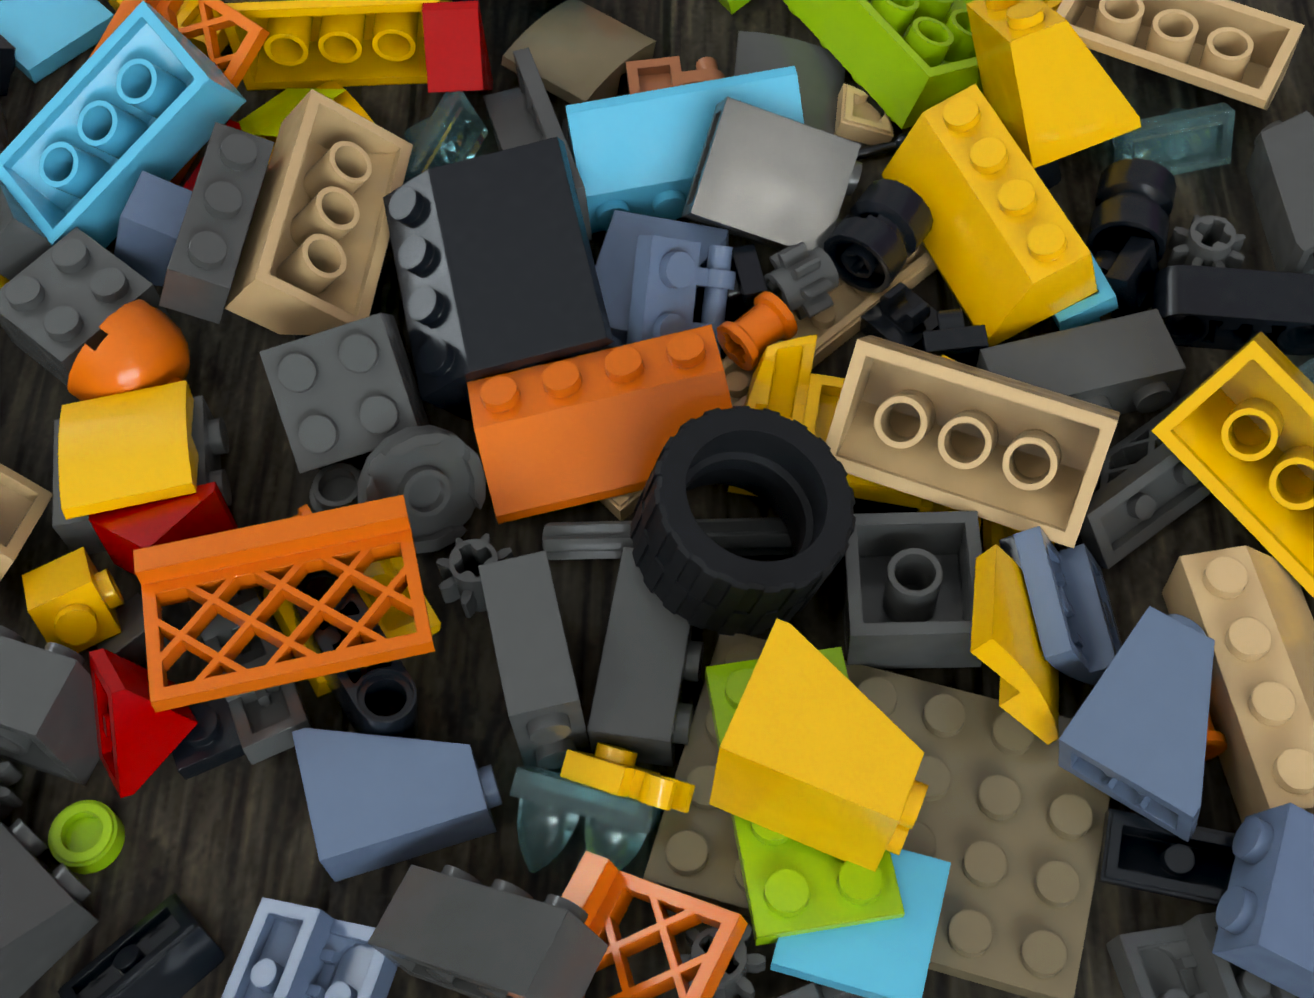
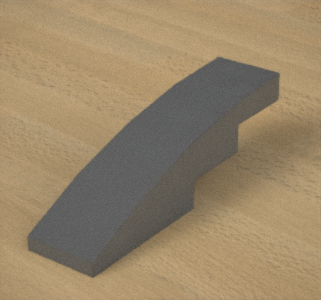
M253 587L239 590L228 604L250 616L261 604L263 598L259 588ZM194 600L188 601L193 617L203 605ZM217 614L200 635L206 646L219 652L240 626ZM270 618L265 624L275 630ZM255 635L235 658L234 662L247 669L263 666L279 648ZM296 682L225 697L242 749L251 765L294 747L293 731L302 728H313Z

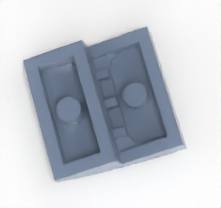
M1040 526L1013 534L1044 659L1063 674L1081 682L1096 685L1122 647L1101 567L1084 543L1075 546L1074 549L1067 548L1057 551Z
M262 897L221 998H387L398 966L368 944L375 927L337 920L318 908Z

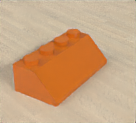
M712 324L467 382L473 428L498 524L641 491L644 489L663 447L670 437H674L677 434L680 426L691 418L697 419L703 416L706 411L716 408L721 410L733 408Z

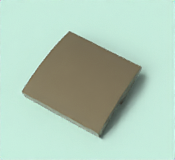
M567 0L547 12L526 29L503 54L501 65L517 74L513 51L529 47L545 89L570 104H577L616 96L620 77L626 73V62L653 59L656 41L580 0Z

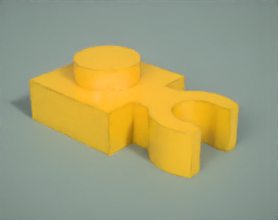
M597 742L594 754L567 749L560 773L562 778L617 796L629 797L667 811L674 809L688 813L695 785L663 776L658 772L636 766L637 752L602 742Z

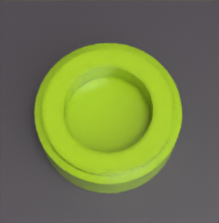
M82 800L67 806L56 816L48 834V846L53 857L67 866L72 872L78 874H92L108 867L120 854L125 841V829L121 819L106 804L96 800Z

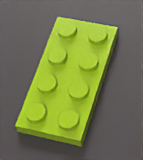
M841 647L819 650L849 679ZM758 659L706 666L705 680L718 749ZM731 814L756 946L777 943L779 937L904 917L905 912L889 851L885 850L876 872L852 862L842 861Z

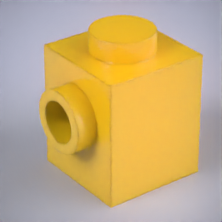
M84 547L22 575L27 611L46 642L58 643L79 653L121 633L115 608L124 604L122 594L109 570L104 569L98 572Z

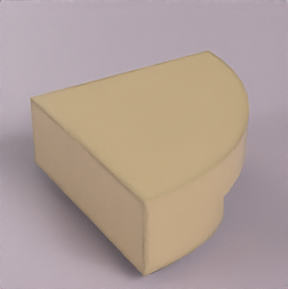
M843 83L838 94L834 135L872 146L890 142L893 138V127L886 113L882 117L867 102L868 94L854 86Z

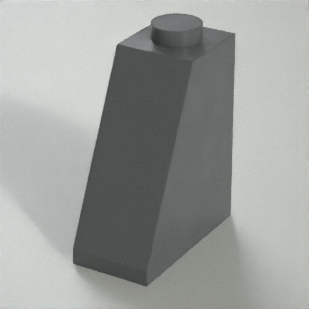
M1305 111L1284 122L1277 120L1267 125L1254 141L1255 148L1245 171L1277 272L1314 274V117L1308 111Z

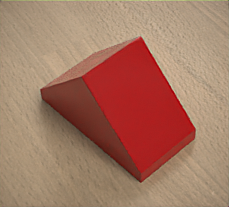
M479 1L423 3L422 16L428 93L493 90V78Z
M216 482L198 485L196 493L91 514L88 519L113 563L134 575L136 574L134 571L133 550L238 529Z
M101 648L89 652L99 757L120 798L135 794L198 724V721L189 706L155 712L150 703L148 669ZM168 679V686L175 685V682Z

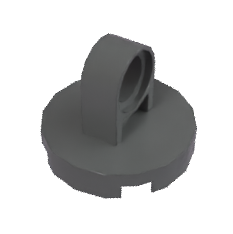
M433 425L406 427L385 438L367 457L358 479V504L404 494L413 531L416 554L439 551L454 543L456 538H461L468 531L463 525L471 518L475 507L481 510L486 499V476L478 454L453 432Z

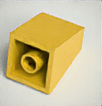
M974 0L966 4L983 94L1034 169L1141 128L1139 115L1069 22L1042 0Z
M777 618L719 747L709 804L842 861H849L876 872L885 850L899 856L909 829L913 828L929 786L915 780L925 752L792 624Z

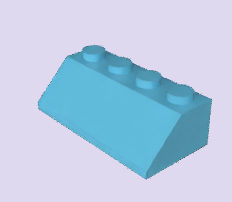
M142 1L0 154V180L52 246L74 228L78 227L106 248L117 237L120 215L142 170L170 181L209 141L215 122L225 124L246 102V99L211 59L150 4Z
M795 66L565 105L572 157L585 187L591 232L607 231L614 210L670 220L681 218L716 105L726 97L804 124L798 75Z

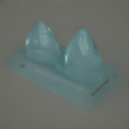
M463 91L445 92L432 116L421 120L404 132L405 138L409 143L413 144L403 184L427 169L476 156L489 131Z
M1223 102L1193 109L1172 108L1168 114L1140 119L1141 128L1113 138V145L1115 147L1114 163L1122 159L1132 158L1152 160L1166 167L1172 175L1230 164L1235 110Z
M536 766L517 767L509 794L510 796L520 798L517 815L518 841L524 861L532 873H536L548 865L561 852L571 838L579 816L586 817L584 837L587 851L610 859L618 870H622L640 851L646 834L657 829L662 810L629 797L617 796L562 778L560 773Z

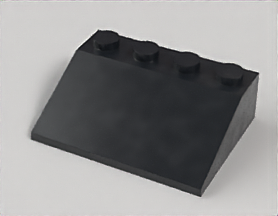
M553 137L427 169L383 197L422 400L468 421L472 418L467 382L596 352L614 342L565 144L560 138Z

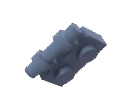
M638 235L626 344L712 324L721 357L722 348L717 340L716 329L725 322L728 290H734L736 272L730 271L733 247L709 245L707 267L702 268L699 267L701 242L657 235ZM696 287H704L701 323L693 322Z

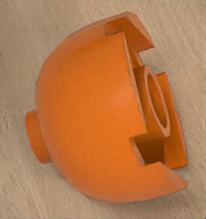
M141 299L129 302L112 313L99 326L108 335L96 350L84 344L69 372L67 389L79 401L184 381L190 368V349L181 329L164 312Z

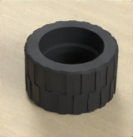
M733 406V408L723 410L716 408L704 412L703 416L697 419L691 418L680 426L674 437L669 438L635 506L634 512L636 514L631 522L630 538L633 540L634 546L632 555L636 567L640 568L644 577L643 582L649 591L655 593L663 602L662 605L672 614H678L689 621L688 624L702 630L706 628L717 631L720 635L734 636L735 634L747 633L750 636L761 634L766 629L772 628L777 618L789 622L797 611L801 612L843 558L849 547L848 540L855 529L856 517L853 513V506L856 502L854 492L848 484L846 478L848 474L841 461H837L830 451L831 448L820 437L817 438L808 431V427L795 419L792 421L781 416L779 412L769 409L759 410L752 409L749 406ZM721 484L738 487L758 496L773 508L783 521L791 540L792 557L779 561H755L737 556L720 547L705 534L696 522L690 510L686 492L704 485Z

